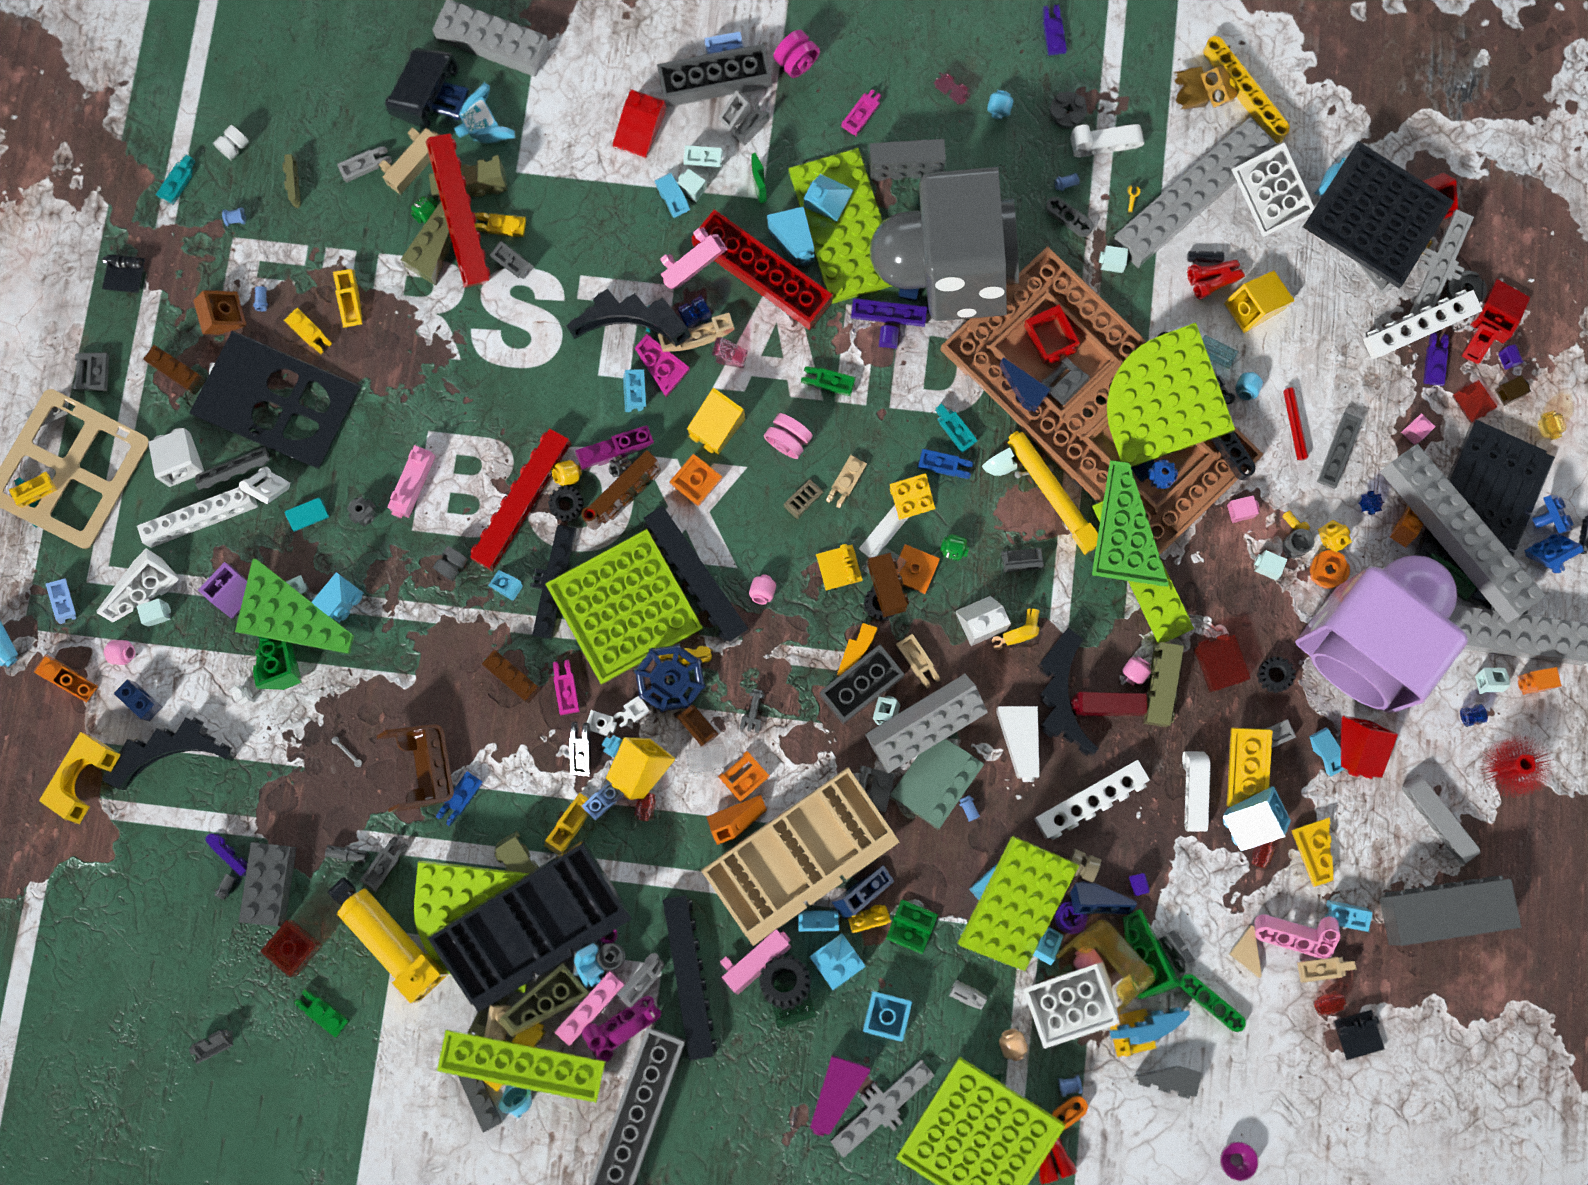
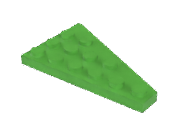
M1110 460L1092 575L1168 587V580L1130 463Z
M252 559L235 632L350 654L354 635L321 611L259 560Z

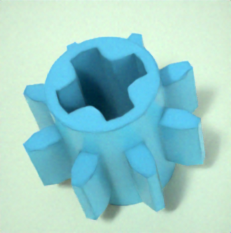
M612 735L611 739L606 737L602 743L605 747L603 752L615 758L623 740L615 735Z

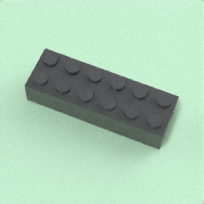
M764 43L657 64L666 107L732 95L736 90L742 93L772 87V77Z

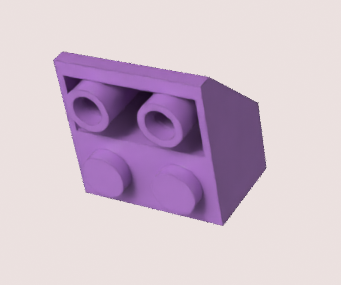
M224 562L198 591L213 605L233 619L240 612L247 579L231 565Z

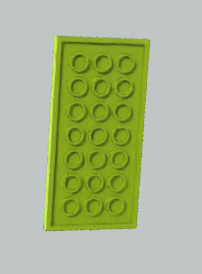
M853 149L788 168L800 207H804V197L811 183L820 174L853 189L837 222L804 207L819 269L826 290L833 294L832 304L892 287L879 277L870 259L871 239L877 227L882 223V219L859 149Z

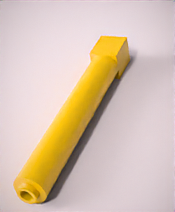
M1018 431L1008 437L1010 439L1007 442L1073 534L1072 538L1084 555L1094 550L1097 545L1098 532L1093 525L1088 523L1026 435Z

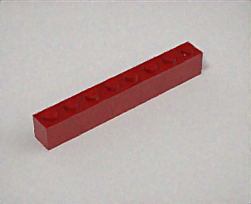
M451 133L429 137L425 142L463 286L467 288L486 284L490 278V270L484 262L486 259L485 251L481 249L479 243L481 236L479 231H476L474 224L476 223V217L470 209L471 198L465 190L466 179L460 171L461 160L456 156L455 150L457 146L455 139H452Z
M550 428L542 434L540 438L541 443L531 452V459L528 464H524L521 468V475L518 480L513 481L508 496H504L500 503L499 511L492 515L489 527L482 531L481 540L471 549L470 558L492 572L550 480L552 469H554L557 463L561 462L571 446L568 438Z

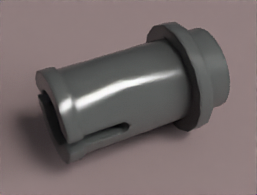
M225 873L218 889L214 890V896L225 900L226 897L229 898L228 893L237 879Z

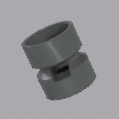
M1297 529L1283 541V551L1290 558H1300L1313 548L1315 541L1312 533L1308 530Z
M447 546L441 554L443 558L438 559L432 568L447 579L454 581L459 574L458 568H463L468 559L450 546Z
M616 943L602 946L597 953L599 965L606 970H614L621 967L626 959L624 949Z

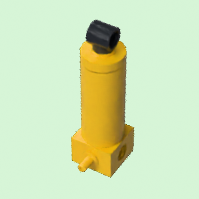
M342 877L328 890L329 895L338 904L342 905L337 915L395 978L392 984L410 1004L420 1002L449 974L429 954H425L366 888L356 893V888L345 877Z

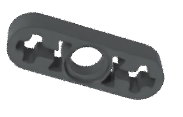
M1051 197L1047 201L1046 212L1080 237H1087L1091 234L1093 223L1090 219L1058 197ZM1056 203L1058 207L1053 210L1051 206ZM1071 213L1074 215V220L1067 221L1064 215ZM1087 225V229L1081 230L1082 226Z

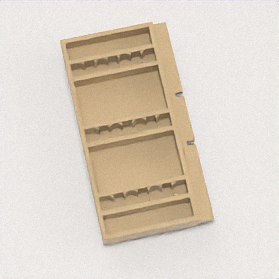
M847 767L708 864L701 871L754 946L805 910L807 907L804 901L807 900L808 904L812 905L843 883V880L840 879L841 875L846 880L897 845L899 841Z

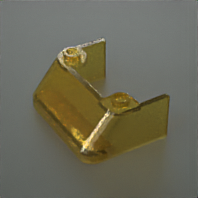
M1106 920L1096 921L1055 955L1058 959H1063L1074 948L1084 954L1090 953L1097 948L1124 978L1116 988L1118 997L1123 1001L1116 1008L1118 1014L1155 980L1153 970L1111 923Z

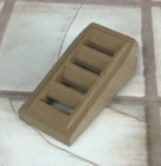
M809 479L784 503V507L794 517L799 519L824 492ZM809 486L816 492L815 495L807 489ZM805 492L811 499L808 500L802 493ZM800 497L806 503L803 505L797 498ZM794 502L800 507L799 510L792 505Z

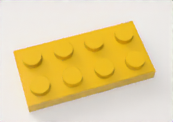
M1231 728L1227 790L1228 807L1269 788L1272 746L1271 729Z

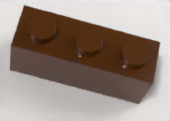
M153 345L143 358L151 367L193 395L198 393L206 381L198 373L156 345Z
M891 553L868 558L867 566L883 617L906 612L909 600L907 594H903L901 588L903 587V580L901 576L897 575L896 569H898L896 559L892 558Z
M495 649L482 663L484 667L528 704L541 690Z

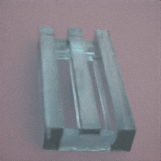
M1204 335L1202 340L1205 348L1228 359L1229 362L1207 352L1209 359L1229 369L1239 351Z

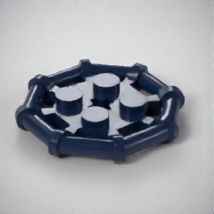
M680 644L650 648L639 666L634 669L639 691L638 697L656 707L661 713L683 708L687 709L702 689L706 687L701 667L702 660L680 647ZM673 654V659L666 658L660 660L659 656ZM678 655L690 663L685 666L677 660ZM652 660L656 662L651 672L645 670ZM694 669L696 681H690V670ZM673 675V679L675 681H670L669 683H667V678L665 676ZM644 677H649L651 681V687L647 689ZM688 687H692L693 690L686 698L683 694ZM656 693L663 698L662 702L650 694ZM672 697L680 699L678 702L667 703V699Z

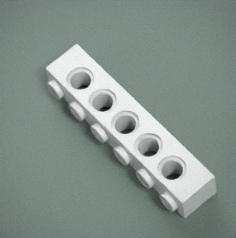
M1466 289L1455 293V298L1451 300L1447 297L1438 301V305L1433 308L1429 305L1420 309V314L1414 316L1411 313L1402 317V322L1397 323L1393 321L1386 324V329L1382 331L1375 329L1368 332V337L1364 338L1363 341L1371 359L1381 357L1483 311L1474 290L1469 292ZM1454 303L1459 305V312L1454 310ZM1437 311H1440L1442 314L1441 320L1436 317ZM1419 319H1422L1425 322L1423 328H1421L1418 324ZM1402 326L1407 329L1406 336L1401 333ZM1385 334L1390 337L1388 344L1383 340Z
M238 487L140 524L137 528L142 543L152 548L255 509L258 505L255 497Z
M1136 760L1035 817L1034 820L1044 838L1054 840L1062 835V830L1068 828L1070 831L1079 826L1078 821L1085 818L1087 821L1096 816L1095 811L1109 809L1113 806L1111 802L1119 799L1121 802L1130 797L1129 792L1135 789L1138 792L1147 787L1145 783L1150 781L1140 762ZM1123 777L1130 779V787L1123 786ZM1107 786L1112 787L1114 790L1112 797H1108L1105 794ZM1090 796H1094L1097 799L1095 807L1090 806L1088 803ZM1075 805L1080 808L1079 816H1074L1071 813L1072 806ZM1056 815H1060L1063 818L1062 826H1057L1054 823Z

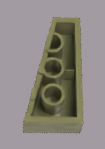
M499 155L493 156V160L485 162L484 159L478 160L477 165H461V174L466 179L465 190L470 197H482L485 194H501L503 191H508L505 170ZM434 173L429 174L431 194L436 202H441Z
M441 202L400 259L407 269L435 286L452 241Z
M1160 642L1153 648L1152 672L1149 676L1147 692V714L1144 715L1143 724L1168 727L1174 722L1175 712L1173 707L1177 701L1176 690L1180 679L1179 672L1184 646Z
M517 830L497 842L494 855L499 863H504L507 868L505 871L531 873L539 868L536 861H531L529 858L531 855L526 844H520L518 840L520 835Z
M562 963L501 1016L499 1022L513 1037L584 1000L589 995V992Z

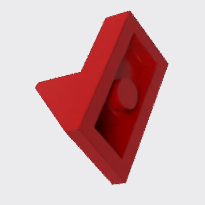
M1481 323L1471 333V339L1461 356L1479 365L1498 335L1499 330Z

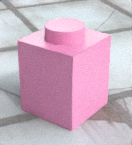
M1421 413L1401 433L1416 445L1435 426Z
M1254 495L1232 500L1227 504L1232 523L1255 518L1260 510L1259 503L1254 499Z

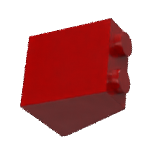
M1343 715L1341 719V767L1348 770L1347 773L1355 777L1362 775L1368 779H1373V777L1382 778L1398 734L1371 720Z

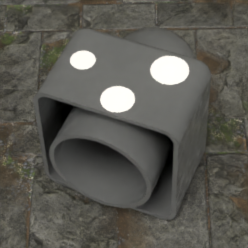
M998 166L924 174L919 183L921 210L894 214L885 219L875 230L870 243V259L874 270L883 281L893 287L900 289L926 288L929 313L935 321L1006 316V285L1019 284L1018 244L1014 198L1001 199Z

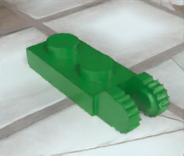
M805 366L804 372L817 375V378L815 380L802 377L801 383L851 397L856 377L823 368L817 369Z
M304 989L302 994L313 1001L312 1005L309 1007L299 999H296L294 1004L332 1036L337 1038L349 1023V1020L321 997H317L309 990Z

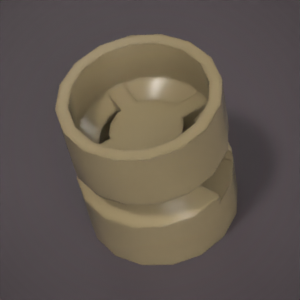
M1074 849L1069 859L1079 865L1074 876L1081 875V879L1093 883L1099 871L1101 859L1092 855L1087 857L1085 852Z

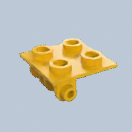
M926 473L889 484V490L893 496L899 520L935 509Z
M843 544L840 548L816 554L826 591L863 581L853 544Z
M875 905L868 910H860L854 916L848 917L853 933L891 922L885 905Z
M1147 1009L1118 1014L1120 1024L1117 1025L1129 1024V1027H1135V1022L1145 1021L1144 1016H1148ZM1117 1025L1111 1026L1110 1030H1116ZM1129 1038L1113 1039L1117 1057H1128L1135 1053L1156 1049L1155 1040L1143 1044H1130Z

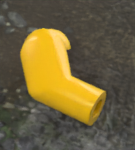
M1291 511L1283 514V518L1294 530L1305 529L1309 531V524L1307 522L1300 523Z

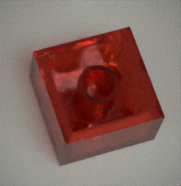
M286 920L260 952L286 975L297 977L322 947V944L294 920Z

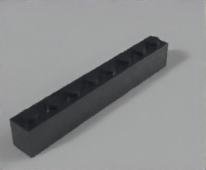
M663 505L644 517L646 524L643 526L650 534L653 533L657 539L654 542L660 550L664 548L667 553L665 557L670 565L675 564L677 567L675 572L681 580L685 579L689 584L686 588L692 596L696 595L699 601H697V604L701 610H707L710 615L707 617L713 627L718 626L721 631L718 634L724 643L728 641L731 645L749 633L746 624Z
M688 895L663 899L689 1060L713 1057L715 1055L714 1051H717L716 1039H712L711 1036L714 1026L712 1018H708L707 1011L711 1010L709 998L705 999L704 995L707 985L705 978L702 979L701 970H704L702 958L698 959L697 951L700 950L699 939H695L694 936L697 926L695 918L691 919L690 911L693 910L692 899H688Z

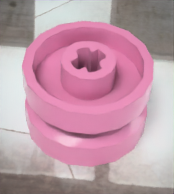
M778 413L773 421L775 427H769L764 434V438L783 454L798 459L803 452L802 445H808L813 435L805 426L792 417Z

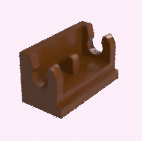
M691 705L677 716L678 720L702 748L719 735L695 705Z

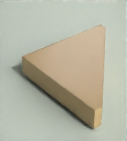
M1250 925L1229 955L1260 978L1262 974L1255 928Z

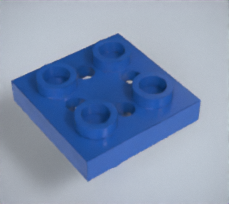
M1557 495L1544 497L1543 499L1549 512L1532 518L1536 528L1539 529L1554 522L1559 534L1572 531L1571 526L1574 523L1570 515L1565 514L1563 508H1566L1562 497L1558 498Z
M1559 533L1552 534L1543 541L1535 543L1524 550L1526 557L1552 569L1553 573H1561V570L1565 571L1563 562L1584 552L1581 544Z

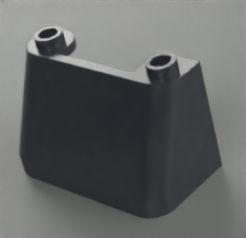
M418 47L412 50L409 60L391 95L385 100L387 112L420 128L429 129L431 121L428 120L429 113H433V103L445 80H450L451 75L456 77L459 71L455 57L447 52Z

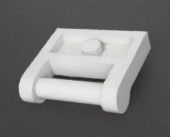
M263 466L258 470V473L249 479L241 481L239 487L242 491L268 504L290 488V482L271 473L268 467ZM261 479H265V481L257 487L253 486Z

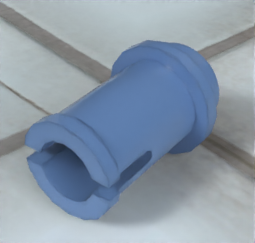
M1076 173L1062 178L1059 176L1054 180L1057 190L1064 191V188L1079 185V177Z
M263 286L255 287V302L253 306L257 311H266L269 306L267 303V288Z
M970 795L959 800V805L963 807L968 821L980 817L972 801L974 799Z

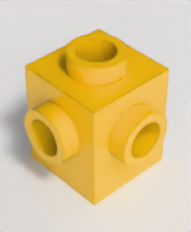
M1331 520L1318 529L1321 542L1327 549L1330 548L1338 552L1352 543L1349 528L1335 520Z

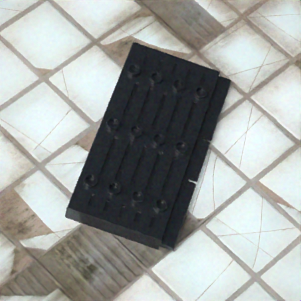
M1474 420L1469 426L1447 479L1514 557L1515 553L1510 551V548L1517 550L1530 519V515L1525 512L1532 513L1555 457L1547 454V451L1479 420ZM1426 527L1414 556L1430 558L1432 553L1437 554L1464 573ZM1478 588L1466 600L1476 606L1480 605L1489 610L1493 607Z
M583 840L432 932L428 936V940L469 1003L473 1004L478 1012H481L535 979L532 972L535 971L537 976H540L571 957V948L577 953L579 950L632 920V917L627 911L623 900Z

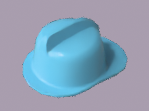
M506 1085L499 1102V1109L504 1113H510L516 1118H520L532 1105L531 1090Z

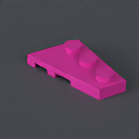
M648 334L635 347L641 360L667 398L690 371V368L672 353L663 351L661 345Z

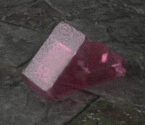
M716 337L712 355L717 357L716 363L744 368L748 351L723 337Z

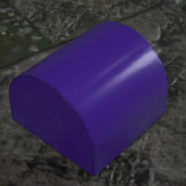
M890 325L881 326L879 347L897 349L899 328Z
M1516 344L1507 346L1498 353L1505 370L1523 363Z
M1144 873L1129 876L1134 896L1150 892Z

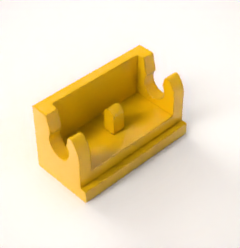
M46 471L15 488L8 489L15 504L21 508L57 491Z

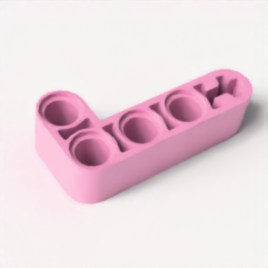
M1264 914L1255 918V935L1259 940L1325 959L1330 957L1340 939L1339 923L1333 917L1323 918L1317 929Z

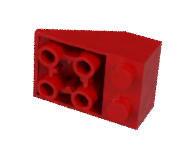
M1496 279L1481 305L1483 311L1475 315L1470 325L1477 328L1481 323H1484L1499 330L1495 340L1503 344L1515 332L1530 297Z

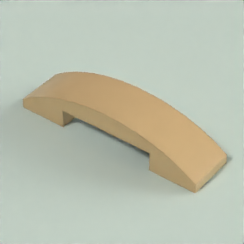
M725 313L712 317V322L688 329L691 337L677 347L666 337L658 334L662 350L670 352L692 349L726 336L735 330L730 314Z

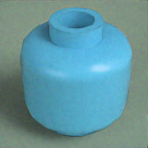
M997 90L996 93L991 94L987 106L988 112L992 114L991 117L1001 120L1002 117L1010 115L1013 105L1010 93Z
M1255 372L1241 374L1235 387L1236 393L1241 399L1246 401L1256 399L1263 385L1262 378Z

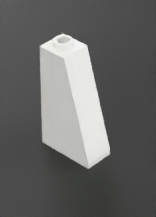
M997 707L996 713L1017 779H1022V782H1034V778L1039 777L1038 707Z

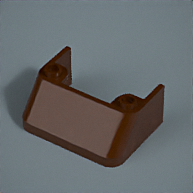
M432 724L388 729L377 735V739L396 737L399 749L402 751H413L419 785L418 789H413L407 793L406 803L397 804L389 808L388 813L431 806L446 802L453 797L454 790L445 734L441 726Z

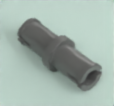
M329 844L327 845L328 849L325 851V857L342 859L343 862L349 860L365 864L368 854L367 851L350 849L349 846L343 848Z

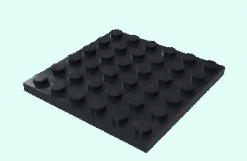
M1357 141L1302 227L1400 289L1454 201L1360 141Z

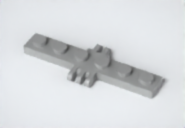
M1455 210L1437 251L1435 252L1427 248L1423 251L1429 257L1421 255L1420 260L1426 262V264L1418 262L1417 267L1428 272L1409 314L1413 313L1415 316L1420 314V309L1431 305L1432 308L1435 307L1446 280H1452V278L1461 279V275L1455 273V271L1463 273L1464 268L1458 266L1459 262L1455 259L1472 223L1473 216Z
M920 1060L884 1093L873 1083L871 1086L876 1091L874 1094L869 1088L865 1090L870 1096L868 1100L864 1094L859 1096L867 1105V1108L830 1142L844 1158L881 1124L885 1128L889 1125L895 1131L897 1128L892 1123L894 1120L900 1126L903 1124L898 1117L900 1112L897 1109L935 1075Z

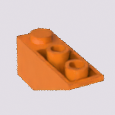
M1409 506L1390 535L1391 539L1405 548L1418 536L1424 524Z
M47 654L44 655L34 670V673L86 703L98 687Z
M759 795L706 816L716 844L719 845L736 838L764 814L767 809L762 796Z

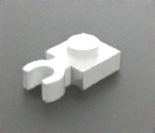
M236 685L229 690L236 697L235 700L237 702L240 701L242 705L249 707L255 703L251 698L253 694L248 687Z
M637 696L623 706L626 710L625 712L616 713L614 718L624 717V722L619 725L622 728L628 724L630 719L635 723L649 714L650 710L644 701Z

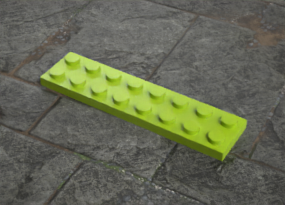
M1103 501L1092 506L1099 522L1101 520ZM1163 562L1162 565L1168 580V587L1128 581L1158 644L1160 642L1165 643L1194 630Z
M446 1029L437 1071L597 1103L605 1061Z

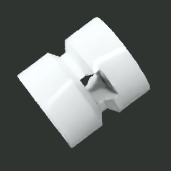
M230 125L224 131V136H219L213 144L228 159L233 160L238 154V149H243L249 141L239 130Z

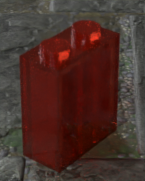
M1223 634L1216 637L1217 640L1210 642L1209 639L1199 642V646L1194 649L1210 693L1251 679L1235 635L1228 636V634Z

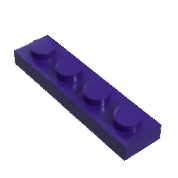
M853 298L851 319L925 327L927 307Z

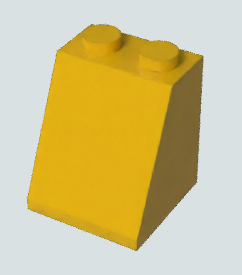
M1273 270L1243 284L1224 302V305L1242 332L1246 333L1284 311L1295 300Z
M713 387L687 428L690 434L689 437L697 443L698 441L703 443L704 448L713 454L715 452L719 455L744 423V409Z
M624 737L606 779L612 783L611 785L614 788L623 792L627 799H644L672 765L675 758L652 739Z

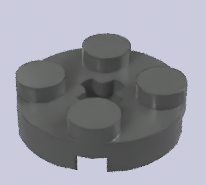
M1073 92L1058 93L1051 103L1050 117L1060 128H1075L1085 119L1087 113L1085 98ZM1070 107L1073 111L1067 114L1064 108Z
M1466 270L1463 273H1458L1461 275L1460 280L1452 278L1448 282L1447 295L1449 300L1455 298V293L1462 291V288L1468 286V289L1471 291L1474 290L1479 303L1485 298L1487 293L1485 281H1482L1479 278L1480 275L1473 271Z

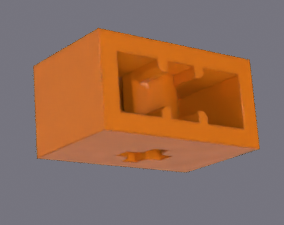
M1557 667L1536 670L1518 676V686L1523 695L1544 692L1562 686Z

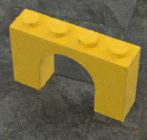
M80 732L39 801L62 818L80 824L90 806L79 800L75 794V783L78 775L90 764L111 772L121 754L95 737Z

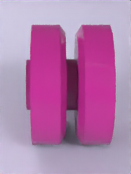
M800 29L790 33L776 48L773 57L781 67H784V71L791 78H797L814 64L819 56L820 48L813 41H809V37Z

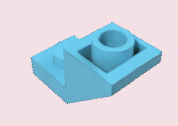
M671 173L654 180L660 196L666 201L673 218L690 210L682 190Z
M1325 727L1312 734L1310 740L1313 751L1323 759L1326 773L1332 777L1344 770L1345 768L1341 767V748L1329 729Z
M594 943L579 950L574 960L581 984L585 989L589 986L594 987L598 985L604 972L595 958L598 948Z

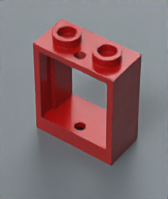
M1060 304L1026 319L1024 327L1043 364L1048 362L1053 364L1060 360L1061 356H1070L1077 352L1080 342ZM1057 319L1070 345L1047 355L1034 329Z

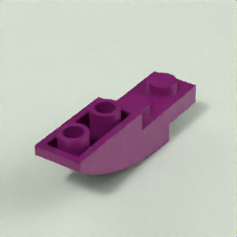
M646 425L614 435L609 440L577 449L575 453L581 469H585L595 465L602 466L608 464L609 461L619 455L622 458L652 445L654 441Z

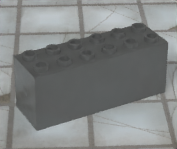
M1503 876L1483 877V879L1444 883V885L1424 886V888L1385 892V896L1379 897L1389 945L1404 946L1522 928L1511 879H1503Z

